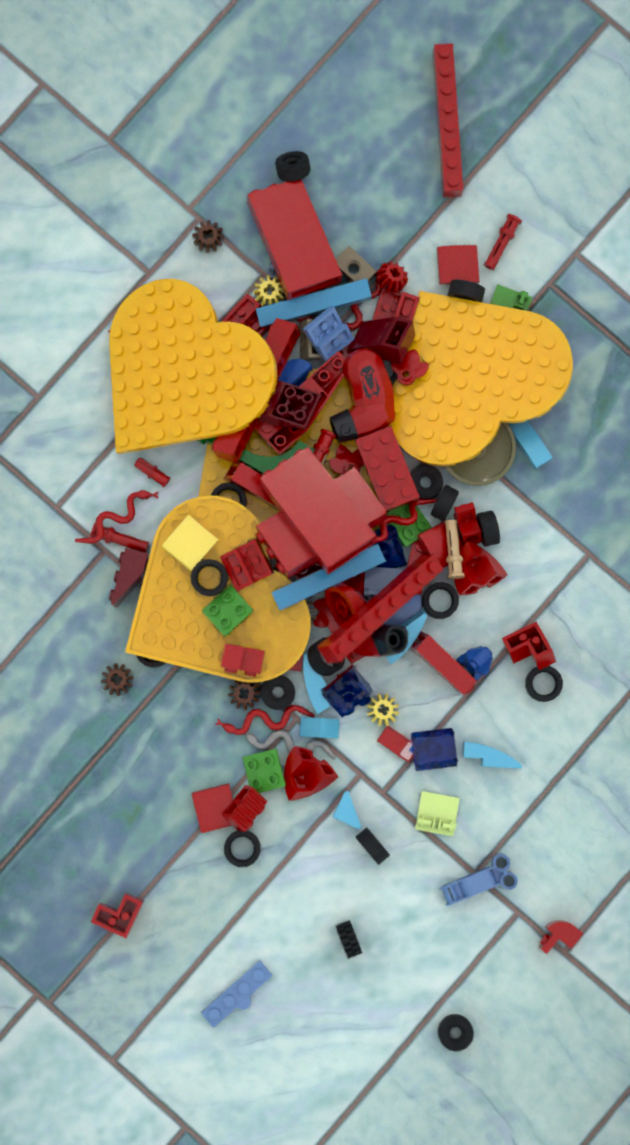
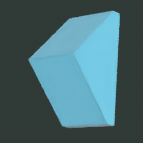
M301 717L300 736L338 739L339 719Z
M344 791L333 817L359 829L361 825L349 791Z

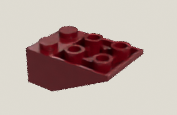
M399 317L363 321L348 351L353 352L356 349L368 348L375 350L383 360L401 364L415 338L414 323L411 320Z
M277 380L274 394L272 393L267 403L268 407L257 419L274 426L306 429L322 395Z
M125 548V551L120 553L118 562L121 565L120 570L115 572V589H111L109 600L113 607L117 608L144 579L150 556L148 553Z

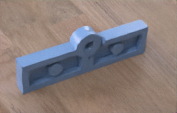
M259 960L207 1006L201 1014L214 1028L237 1007L242 1010L247 1009L251 1004L250 995L273 974Z

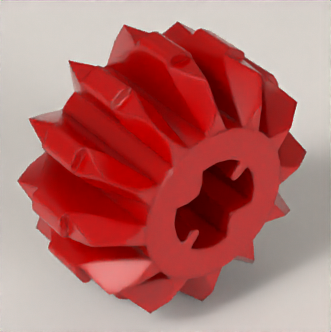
M389 261L387 264H382L376 272V283L380 284V289L384 288L386 293L391 291L394 295L397 291H402L408 283V272L404 271V266H398V262L393 264Z

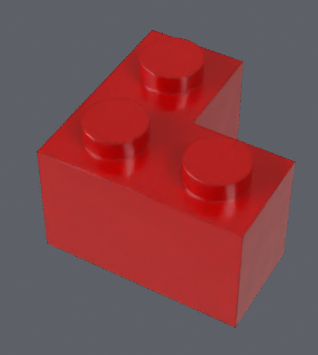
M537 622L502 638L504 647L513 664L531 656L538 670H541L556 662L553 650Z
M226 643L221 667L225 668L224 672L236 674L237 670L245 671L244 675L256 677V674H261L265 651Z
M126 893L118 910L101 902L98 904L91 923L127 938L144 900Z

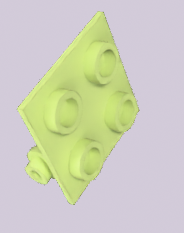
M422 791L415 829L453 836L456 829L460 798Z

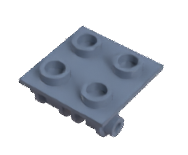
M374 567L365 571L364 599L367 602L370 601L404 569Z

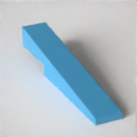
M366 278L256 308L260 328L272 325L276 318L292 321L321 314L330 306L336 309L370 301L372 296Z
M376 544L367 548L329 575L322 569L272 592V595L279 610L282 611L338 583H342L386 562L379 545Z

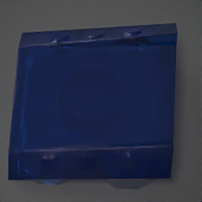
M390 524L387 527L389 533L387 539L376 543L379 545L386 562L376 567L400 568L407 565L397 529ZM380 529L373 530L377 537L381 535Z
M354 666L324 691L322 695L343 718L346 715L352 714L357 705L365 706L371 701L370 695L373 690L369 682L363 678Z
M452 728L411 733L416 771L457 766L455 733Z

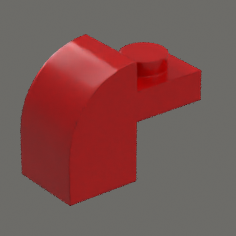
M473 502L455 507V513H453L454 520H457L458 534L463 546L467 541L474 544L482 543L481 529L476 520Z
M552 921L545 926L550 931V934H545L541 938L539 948L548 954L560 939L572 949L583 933L567 921Z

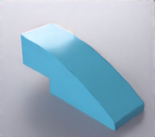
M527 420L522 423H508L517 445L522 453L526 455L534 470L553 459Z
M421 609L399 625L405 627L408 631V645L402 653L386 657L391 665L411 647L418 637L427 618L424 609Z
M305 653L303 658L305 685L311 704L316 713L319 714L330 707L321 691L327 685L322 676L312 669L307 658L308 653Z
M463 742L462 757L481 758V766L522 769V765L502 751L478 743Z

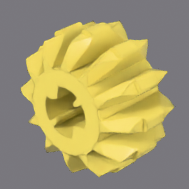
M267 275V281L261 277V284L255 283L257 290H254L253 293L257 296V302L262 301V307L266 303L271 305L273 302L278 303V300H284L282 295L284 291L281 288V283H277L278 277H274L272 281L270 275ZM269 288L272 289V295L267 294Z
M377 694L379 701L377 702L374 698L370 699L375 705H367V708L373 709L367 715L374 714L375 716L371 719V722L378 718V726H381L382 720L388 726L389 721L387 718L392 722L396 721L391 715H399L398 711H393V708H398L399 704L392 706L391 703L395 701L394 697L387 701L388 694H385L384 700H382L381 694ZM383 704L384 707H388L386 715L378 712V708L380 709L379 705Z

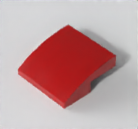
M477 245L437 247L439 285H450L451 280L454 279L467 280L474 283L480 282Z
M382 288L372 320L399 317L413 321L420 297L403 291L401 293L397 291L393 295L391 291L386 293V289Z
M248 293L222 320V322H235L250 327L261 337L270 328V326L260 328L256 308L262 306Z
M445 521L417 536L423 553L434 554L444 568L448 566V563H446L448 547ZM458 535V538H459V551H460V550L462 549V547H463V544H462V541H461V539H460V537H459V535Z
M257 538L220 556L236 591L242 590L274 574Z
M229 783L192 792L201 833L232 826L222 817L233 801Z

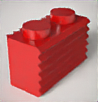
M244 785L222 817L235 829L245 832L252 827L256 816L264 811L267 800L252 786Z

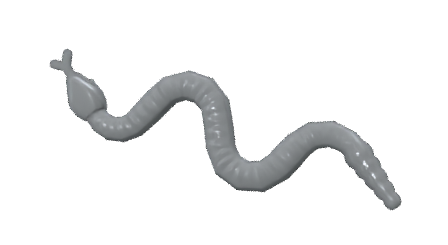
M279 730L273 732L264 743H259L256 736L252 733H245L248 742L260 750L269 748L277 738L285 740L289 753L294 747L292 737L287 731ZM313 740L305 746L306 749L311 751L319 746L332 759H336L332 750L323 741Z

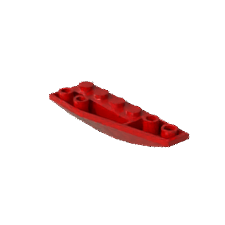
M338 351L299 386L322 395L306 429L274 426L260 421L256 425L254 433L278 455L286 451L309 430L343 379V363L346 358Z

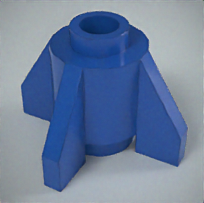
M479 646L469 649L458 657L456 661L463 666L465 665L466 669L472 673V677L478 681L482 675L485 676L490 671L493 657L489 648Z

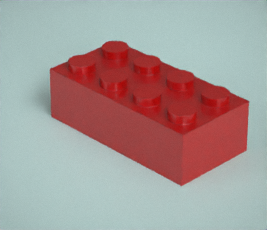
M391 426L355 440L377 499L386 512L419 500V494Z

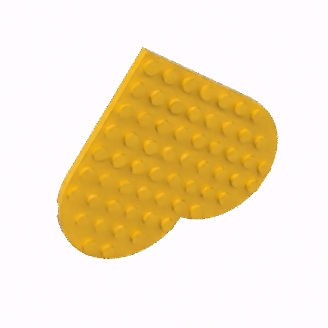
M160 279L149 282L132 292L123 301L114 316L110 328L109 348L116 453L124 454L232 434L248 427L249 423L256 417L259 418L268 407L267 403L272 393L274 394L277 382V366L271 348L250 327L235 322H218L212 303L194 285L178 279Z
M419 291L418 297L420 299L413 318L415 338L408 351L415 349L419 354L420 362L428 363L429 367L423 377L416 378L411 385H402L398 379L394 382L395 420L390 424L397 442L411 457L434 466H453L466 460L469 461L479 455L492 442L501 422L522 423L535 417L539 418L549 412L563 398L572 379L573 356L565 335L551 320L530 311Z
M199 496L182 502L168 513L156 531L125 652L242 682H263L282 675L299 660L309 640L311 622L306 600L280 611L272 592L293 582L283 574L281 575L273 570L274 574L237 591L254 611L238 627L234 628L229 635L224 637L202 612L218 595L205 596L197 592L191 583L192 571L168 553L162 545L182 521L190 515L218 539L217 543L202 560L212 559L223 565L220 556L256 539V525L260 523L246 507L226 497ZM260 543V545H261V547H262V549H263V551H264V553H265V555H266V557H267V559H268V554H267V552H266L267 547H266V545H265L264 543H262V544ZM208 566L201 569L198 581L203 588L214 589L221 581V574L215 567ZM228 575V582H227V586L225 587V589H226L229 585H231V586L235 589V587H234V585H233V583H232V581H231V579H230V577H229V575ZM225 644L264 650L261 674H256V677L244 675L245 671L237 670L236 674L224 672L225 668L221 667Z

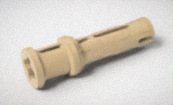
M457 520L445 521L448 547L446 563H448L449 568L447 578H464L465 574L462 573L463 557L459 551Z

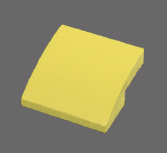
M188 515L164 542L162 547L187 569L192 571L195 565L217 543L218 539Z

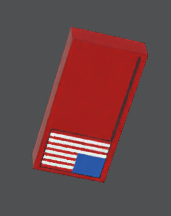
M390 726L384 729L377 742L408 763L419 749L418 745Z

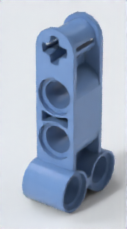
M497 853L492 857L491 866L439 887V890L442 889L446 899V906L465 900L498 885H501L506 890L514 889L517 886L518 879L515 874L507 871L510 867V859L503 853ZM504 857L506 860L505 865L501 868L497 867V858ZM507 875L513 877V883L509 886L503 883V879ZM448 888H449L450 891H451V894H452V896H453V900H452V898H451V896H450V893H449V891H448Z

